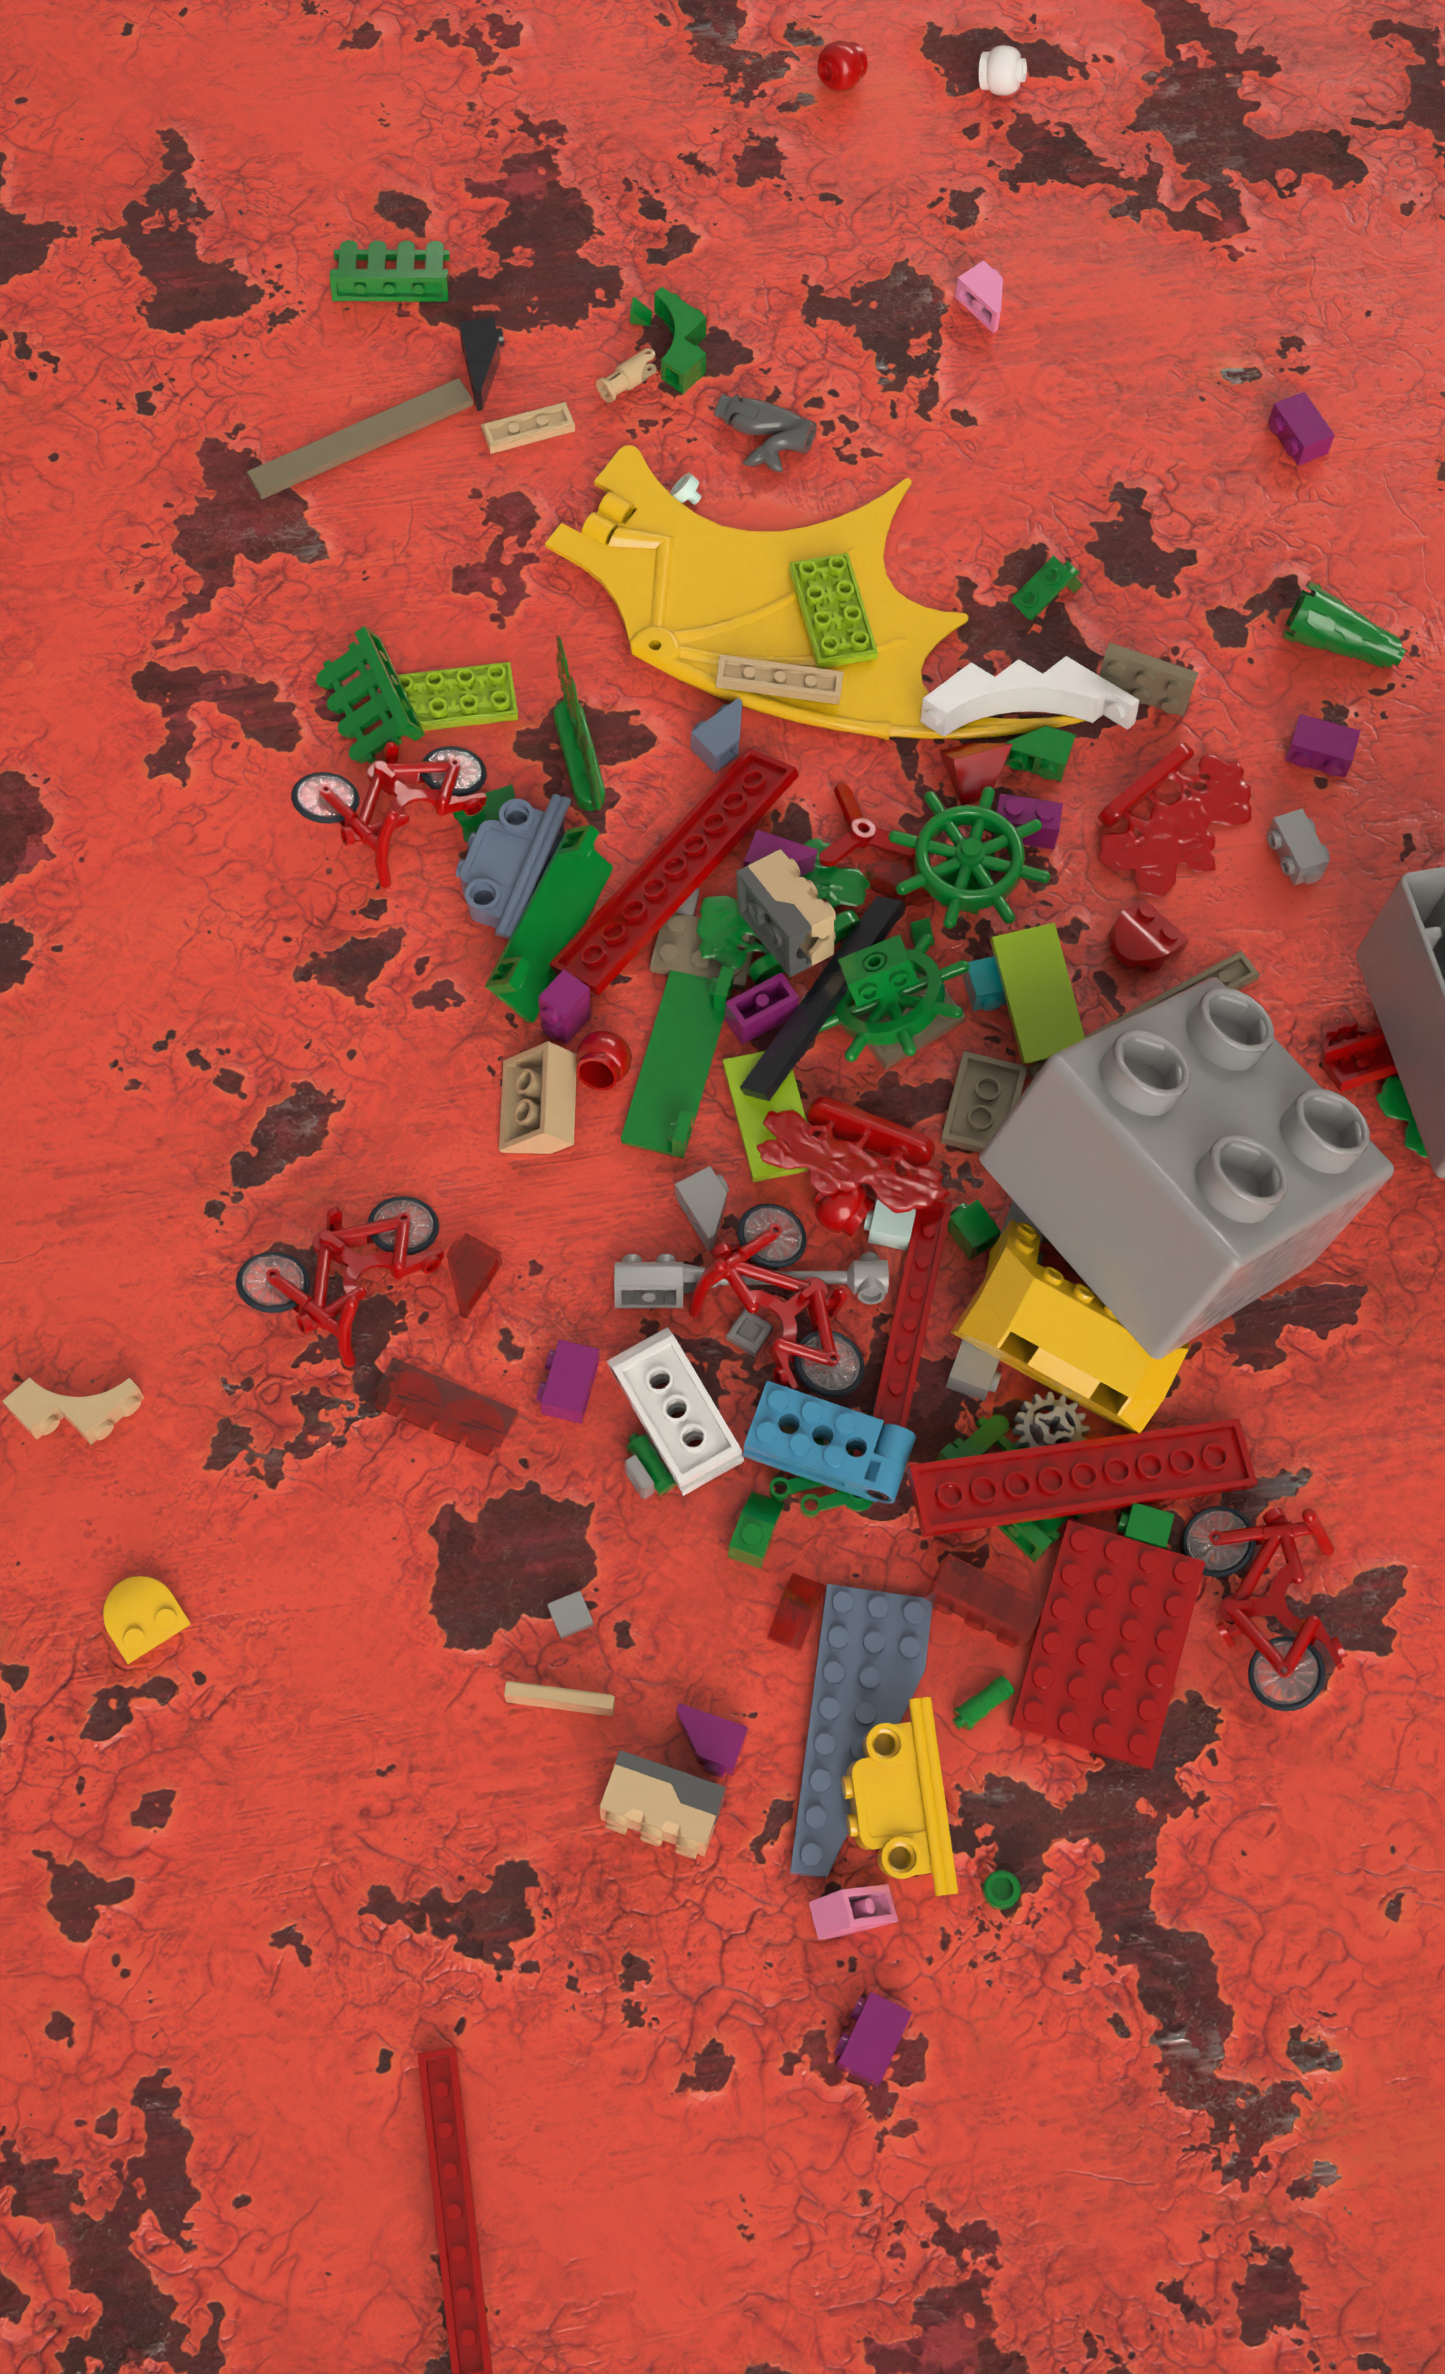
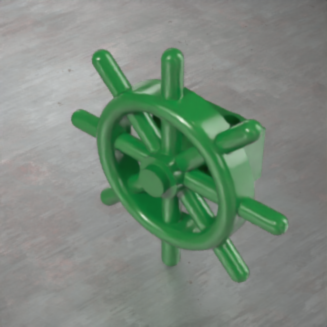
M989 786L982 790L978 806L961 805L945 809L933 791H928L924 795V800L934 816L923 826L919 835L915 836L896 830L891 831L888 835L891 843L915 849L914 868L916 875L898 883L896 892L900 895H905L923 886L932 897L941 902V905L947 906L943 924L948 929L955 927L960 910L978 915L979 909L991 906L995 907L1005 923L1011 924L1015 921L1016 917L1005 898L1014 891L1020 878L1040 883H1048L1051 879L1048 871L1024 865L1025 852L1022 839L1040 831L1042 828L1041 821L1033 819L1015 828L1005 817L990 809L995 791ZM957 826H972L969 837H964ZM984 829L997 836L987 842L981 841ZM945 831L954 846L933 840ZM1006 847L1010 861L994 857L995 852ZM928 853L947 857V859L932 867ZM990 870L1006 873L996 884L989 876Z
M929 933L921 936L913 950L905 948L899 934L840 958L838 961L849 990L835 1008V1012L830 1015L818 1033L841 1024L844 1031L854 1039L845 1052V1059L849 1062H854L858 1058L866 1044L880 1046L900 1042L906 1056H913L916 1053V1046L912 1037L925 1030L938 1015L953 1019L962 1017L963 1010L961 1007L944 1003V981L968 972L970 968L969 963L961 960L939 969L937 964L926 955V952L933 943V936ZM916 973H919L923 976L917 978ZM927 989L923 998L913 996V994ZM905 1008L913 1009L908 1014L903 1015ZM871 1012L866 1021H861L856 1018ZM885 1016L891 1018V1021L881 1023Z

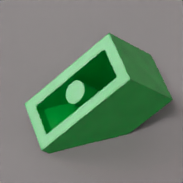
M751 1492L731 1539L728 1557L761 1569L785 1503Z

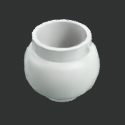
M1002 45L994 47L991 51L982 52L979 62V83L982 90H990L995 95H1011L1018 90L1021 82L1026 81L1027 62L1025 58H1021V54L1016 48Z

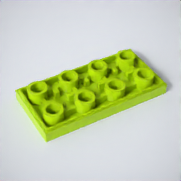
M848 553L790 562L789 573L817 668L822 669L877 659V647Z
M510 662L398 675L423 731L518 720Z
M1055 923L992 937L990 942L1022 1064L1026 1065L1047 1060L1051 1055L1085 1039Z
M765 1051L723 1059L722 1062L753 1182L809 1171L808 1168L786 1170L766 1164L760 1158L761 1154L756 1148L758 1144L766 1140H776V1136L763 1125V1121L769 1111L778 1113L783 1110H794L800 1113L807 1122L793 1069L770 1101L744 1095L740 1089V1086Z

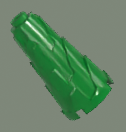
M1312 581L1307 582L1306 587L1311 592L1301 591L1285 624L1290 626L1289 630H1291V633L1283 630V639L1291 643L1297 642L1350 658L1353 657L1384 668V666L1391 668L1393 664L1396 666L1400 664L1406 649L1402 648V641H1400L1399 637L1372 623L1365 616L1345 605L1339 598L1323 590L1321 585Z

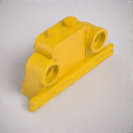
M931 1697L909 1699L911 1722L898 1724L881 1723L870 1729L862 1742V1749L866 1758L852 1762L847 1768L846 1776L841 1777L844 1799H849L851 1814L846 1815L847 1831L849 1837H854L856 1843L862 1849H879L877 1862L882 1872L897 1879H906L914 1875L932 1873L935 1896L957 1894L958 1887Z

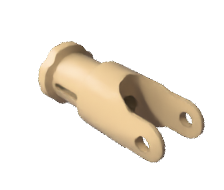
M650 348L644 349L617 366L615 372L608 377L598 379L596 381V388L604 401L607 403L615 401L617 395L625 390H632L657 371L656 365L646 363L655 357V351Z

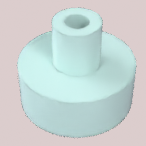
M691 473L682 476L670 492L679 502L683 503L688 499L693 505L698 503L702 497L696 491L699 481Z

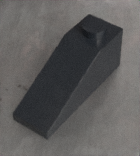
M494 317L459 322L462 350L477 411H481L484 408L500 362V347L504 346L502 328L496 329Z

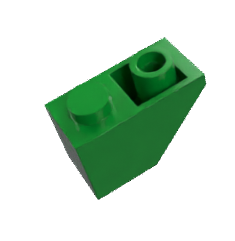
M1044 726L1010 740L1006 744L1013 745L1004 765H1008L1014 770H1024L1038 774L1044 779L1062 781L1076 734Z

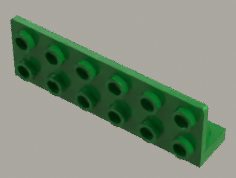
M592 825L566 830L484 986L527 1023L535 1022L540 1012L539 996L558 976L549 963L583 928L613 870V866L594 850V842L600 832Z
M722 966L719 977L713 976L712 979L670 970L621 1135L622 1144L685 1159L724 1022L725 1005L730 1000L735 968Z

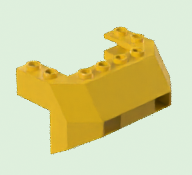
M1011 1219L990 1251L985 1280L950 1333L1057 1393L1065 1395L1066 1398L1077 1402L1080 1406L1129 1433L1140 1434L1163 1402L1189 1350V1342L1161 1359H1154L1149 1356L1089 1288L1081 1284L1074 1285L1064 1279L1063 1275L1056 1269L1051 1267L1044 1268L1037 1264L1041 1236L1029 1224L1024 1222L1017 1223Z

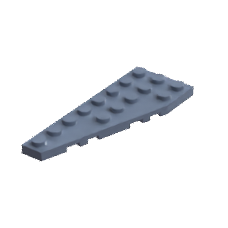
M827 1584L790 1874L827 1879L848 1834L846 1815L851 1814L850 1801L843 1797L841 1777L846 1776L847 1768L852 1762L866 1758L863 1753L862 1742L870 1729L881 1723L898 1724L901 1722L909 1705L908 1700L912 1698L926 1668L933 1599Z

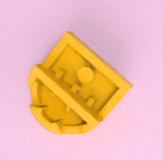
M133 1576L122 1580L112 1588L104 1604L103 1619L106 1630L127 1664L191 1625L169 1588L161 1581L147 1576Z

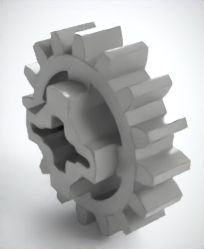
M1048 1392L1044 1400H1042L1041 1396L1036 1394L1031 1399V1403L1028 1401L1023 1403L1020 1407L1022 1412H1018L1013 1419L1019 1425L1013 1428L1012 1434L1020 1435L1021 1437L1015 1446L1016 1448L1023 1446L1025 1448L1087 1440L1082 1436L1086 1435L1090 1429L1088 1426L1081 1425L1086 1414H1076L1074 1410L1077 1408L1078 1403L1074 1402L1068 1406L1065 1404V1395H1062L1058 1400H1054L1053 1393ZM1042 1410H1050L1047 1414L1039 1413ZM1048 1426H1050V1427L1053 1428V1429H1052V1434H1054V1435H1051L1050 1433H1048V1432H1049V1427H1048Z

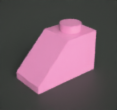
M983 260L958 277L955 298L991 332L994 333L998 330L1003 278L996 269L990 267Z
M888 1884L842 1889L809 1902L818 1940L842 1937L898 1921Z

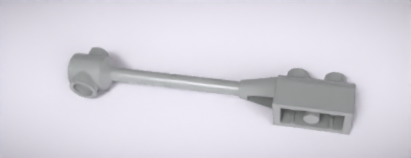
M871 1252L862 1254L859 1260H853L846 1271H775L801 1280L817 1277L825 1284H847L851 1292L858 1294V1299L865 1304H877L884 1300L885 1294H888V1261L879 1260V1256ZM628 1254L622 1258V1262H615V1308H683V1294L694 1291L697 1282L706 1268L676 1262V1258L670 1254L659 1255L656 1258V1262H642L640 1256ZM740 1275L746 1285H771ZM722 1279L711 1288L717 1287V1285L730 1284L726 1279Z

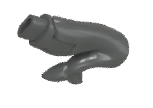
M722 394L714 411L715 417L724 419L725 424L732 425L735 430L748 435H773L760 447L756 448L742 464L753 467L765 463L769 469L775 472L783 471L778 454L779 451L790 450L806 454L813 444L817 431L816 423L772 403L747 397L740 398L737 394L734 397Z

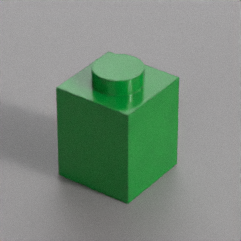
M979 1200L970 1205L963 1203L950 1213L951 1216L947 1230L969 1260L993 1247L999 1239L1000 1229Z
M1133 1503L1128 1512H1121L1116 1531L1121 1532L1123 1537L1165 1549L1174 1514L1139 1503Z

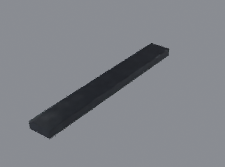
M876 896L860 921L740 1086L744 1095L766 1101L771 1100L849 990L838 959L882 942L906 909L902 900Z

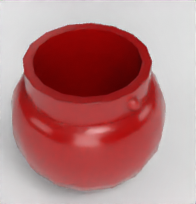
M836 41L826 45L818 58L817 72L819 78L824 85L834 91L841 92L853 88L866 74L868 68L866 53L856 42Z
M595 1031L588 1034L577 1048L576 1073L583 1084L595 1090L613 1088L617 1082L624 1078L630 1069L632 1054L629 1045L614 1032Z
M861 1184L858 1190L844 1192L837 1190L835 1194L822 1196L820 1192H817L812 1200L817 1204L815 1215L823 1227L835 1233L844 1232L850 1237L862 1223L875 1201L866 1195L867 1192Z

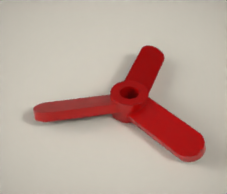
M844 783L836 785L834 793L850 829L819 854V863L822 866H834L858 847L865 848L868 846L914 859L915 849L891 843L888 839L891 831L875 827L871 821L865 819L852 790Z

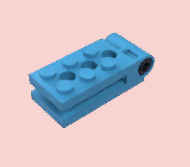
M767 1381L744 1443L743 1457L873 1502L894 1503L916 1435L904 1427L894 1424L883 1425L884 1420ZM784 1426H790L794 1428L796 1432L793 1434H786L782 1432L780 1428ZM818 1437L825 1438L829 1444L824 1446L818 1445L814 1442V1439ZM857 1449L863 1455L853 1457L848 1454L847 1450Z

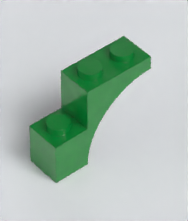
M661 287L654 293V314L665 322L673 336L670 349L661 359V379L684 394L706 373V353L698 346L706 337V316L699 309L693 308L682 301L677 294Z

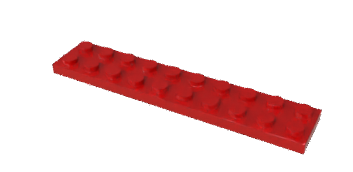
M748 748L549 963L554 972L559 975L565 969L587 985L591 992L600 995L799 777L796 767Z
M1239 1418L1146 1431L1140 1434H1124L912 1464L906 1469L922 1537L1130 1507L1133 1503L1144 1505L1252 1489L1258 1484Z

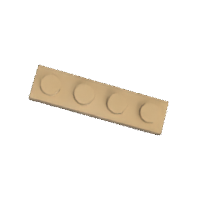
M720 654L716 687L839 705L843 672Z

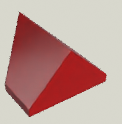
M967 743L940 751V756L960 805L979 801L982 790L985 787L994 788L1013 744Z

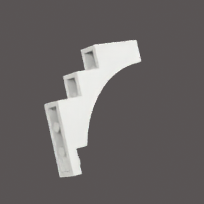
M1067 656L1043 674L1018 659L996 677L971 662L923 698L920 722L945 737L967 723L997 714L1047 712L1071 716L1091 723L1104 715L1128 730L1135 724L1140 700Z

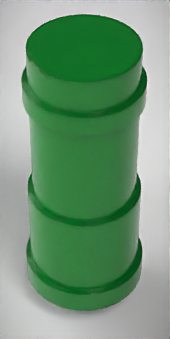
M638 1433L632 1434L628 1438L630 1443L626 1446V1449L632 1456L636 1454L653 1480L654 1490L657 1491L659 1496L672 1490L677 1483L663 1464L648 1435L639 1436Z
M1003 1675L993 1679L984 1689L953 1709L955 1716L952 1719L953 1724L957 1729L964 1727L967 1731H970L991 1710L1004 1700L1006 1701L1010 1698V1695L1014 1693V1688Z

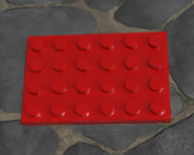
M1067 1520L1010 1727L1149 1771L1152 1770L1205 1561Z

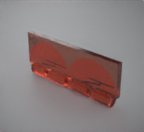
M394 1357L391 1359L374 1391V1394L378 1396L374 1408L398 1417L402 1408L405 1407L407 1409L402 1420L427 1431L430 1430L434 1420L438 1421L434 1434L457 1444H461L466 1433L470 1436L465 1447L485 1456L490 1455L494 1446L501 1447L518 1414V1410Z

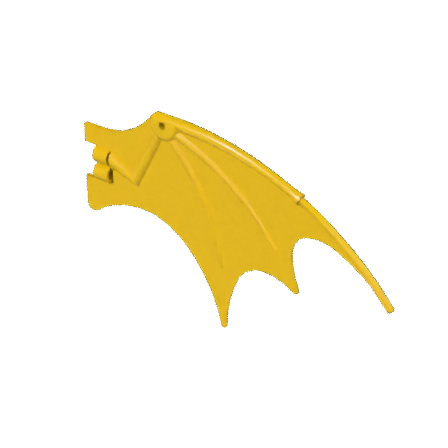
M627 445L618 450L595 479L594 486L604 490L607 494L602 499L597 513H591L586 519L582 532L580 533L561 523L545 543V548L581 567L603 585L617 605L625 625L632 655L679 681L729 702L739 698L742 701L743 707L805 725L872 736L884 740H889V737L917 739L999 737L1026 734L1044 726L1060 728L1085 721L1066 715L1030 719L985 717L967 723L945 737L920 722L922 701L929 694L922 684L921 670L924 661L936 645L952 631L965 624L969 616L965 613L943 612L917 604L900 594L886 575L883 559L885 542L895 512L911 486L912 480L909 478L904 479L887 493L865 506L832 520L785 531H746L721 526L694 513L675 499L660 484L647 466L641 452L636 447ZM848 553L877 647L878 657L875 660L822 668L843 672L839 705L717 688L716 680L720 654L817 668L789 573V563Z

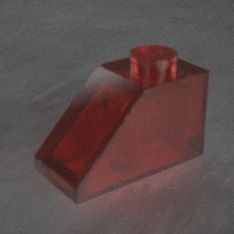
M914 855L867 864L865 866L864 876L871 884L869 888L882 896L902 900L905 907L912 905L921 907L935 901V898L923 886L905 895H900L896 892L898 883L916 875Z
M465 1233L460 1242L457 1240L453 1242L446 1257L448 1258L449 1271L460 1316L467 1319L502 1266L500 1251Z

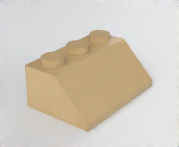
M548 1041L503 1061L500 1152L552 1154L574 1145L576 1053Z

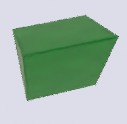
M633 297L630 309V324L650 326L653 312Z
M929 917L910 923L909 936L914 947L923 934L929 933L933 936Z

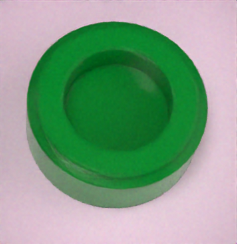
M1005 1870L992 1872L985 1879L982 1886L984 1900L989 1906L998 1910L1012 1907L1017 1902L1021 1892L1018 1879L1012 1873Z

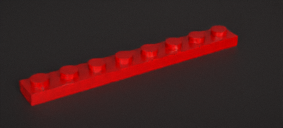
M934 1200L931 1207L916 1209L873 1417L884 1420L883 1425L894 1424L904 1428L907 1425L952 1207L950 1203Z
M457 2048L417 2053L451 2372L452 2374H493Z

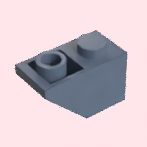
M739 698L730 704L721 706L713 717L706 722H699L691 732V750L714 773H717L739 756L742 701Z

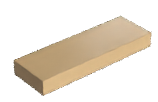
M566 402L481 424V430L490 454L574 432L575 424Z
M514 1681L506 1682L504 1696L505 1701L508 1703L612 1717L614 1715L615 1696L611 1694Z

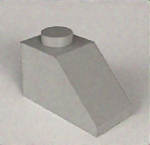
M711 1166L675 1184V1199L707 1251L715 1246L726 1208L727 1192H729L728 1185L721 1174L715 1175Z

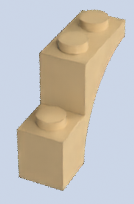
M29 1377L2 1401L11 1414L36 1440L42 1435L45 1436L53 1432L58 1427L59 1420L65 1417L92 1445L96 1440L106 1438L112 1432L114 1424L122 1417L132 1415L140 1407L144 1397L139 1387L130 1378L115 1388L97 1395L70 1397L50 1392L39 1386Z

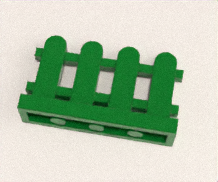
M351 240L342 242L340 249H334V260H339L338 269L330 270L332 301H449L448 269H443L444 261H450L449 250H444L443 243L439 241L429 242L426 250H415V244L411 241L400 242L397 250H387L386 244L383 241H373L369 244V250L358 249L357 243ZM368 260L367 269H357V261ZM386 260H397L396 269H386ZM415 260H426L425 269H415Z
M363 626L355 632L359 644L352 642L348 645L349 651L334 662L329 659L323 663L324 669L316 676V683L325 690L332 688L335 690V693L327 700L328 709L335 714L345 712L346 717L338 724V732L347 739L353 737L357 739V742L349 749V757L357 763L367 761L371 764L377 760L375 755L382 751L387 743L395 742L398 746L402 743L401 737L404 735L417 741L425 733L381 638ZM359 670L361 675L343 686L342 681ZM370 694L371 700L357 710H354L353 705ZM381 719L383 724L365 735L364 730Z
M994 1415L989 1420L982 1416L975 1424L979 1428L965 1442L959 1437L953 1444L949 1443L941 1450L936 1461L983 1455L995 1444L1002 1451L1025 1449V1446L1016 1448V1442L1012 1444L1004 1436L1009 1429V1422L1004 1416ZM1083 1514L996 1527L1035 1563L1044 1555L1050 1544L1054 1543L1061 1536L1057 1530L1071 1516L1077 1521Z

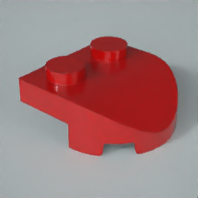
M1144 898L1122 911L1108 934L1112 941L1110 950L1121 963L1129 968H1134L1136 965L1148 967V972L1159 970L1167 959L1183 950L1189 942V939L1177 927L1172 925Z
M1356 1021L1335 1025L1327 1031L1326 1038L1322 1042L1321 1064L1324 1072L1340 1092L1398 1073L1390 1050L1385 1044L1384 1033L1380 1028L1372 1026L1370 1030L1358 1027Z

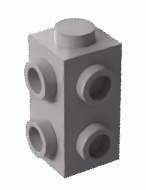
M1303 808L1274 817L1267 832V840L1269 846L1276 850L1280 858L1283 873L1286 876L1289 875L1293 885L1304 882L1311 884L1321 879L1330 861L1328 849L1325 845H1321L1316 835L1313 821L1307 818Z

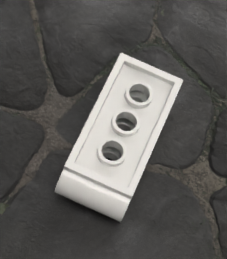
M668 1327L607 1360L614 1377L663 1462L672 1474L683 1496L744 1462L739 1444ZM660 1383H668L663 1389H655ZM675 1412H685L680 1418L671 1417ZM693 1440L703 1441L697 1447L688 1446Z

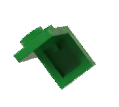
M1053 555L1014 595L1011 602L1027 619L1032 621L1065 587L1076 593L1083 586L1077 578L1080 572L1068 560L1063 564Z

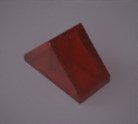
M792 1573L781 1597L767 1639L801 1652L826 1585Z

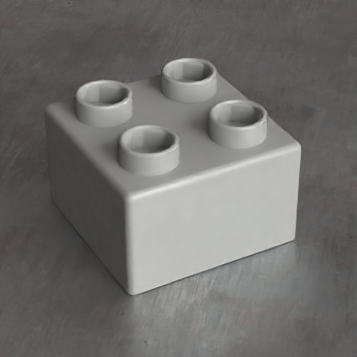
M1208 978L1051 1055L979 1155V1160L986 1170L1147 1354L1154 1359L1165 1357L1312 1265L1394 1173L1393 1164L1370 1140V1131L1366 1119L1359 1109L1344 1096L1331 1090L1322 1089L1274 1038L1273 1024L1264 1008L1249 995L1236 989L1227 988L1218 978Z

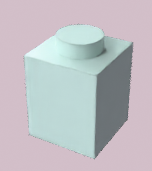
M877 1200L875 1210L868 1212L863 1230L870 1231L868 1243L907 1251L916 1209L910 1212L894 1213Z

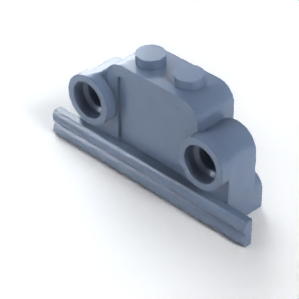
M553 794L546 812L534 809L525 800L511 799L501 806L499 821H484L479 826L477 833L472 832L467 845L469 852L466 859H460L456 869V877L461 878L462 892L468 905L469 915L474 921L496 928L495 935L510 939L565 834L564 818L571 799Z

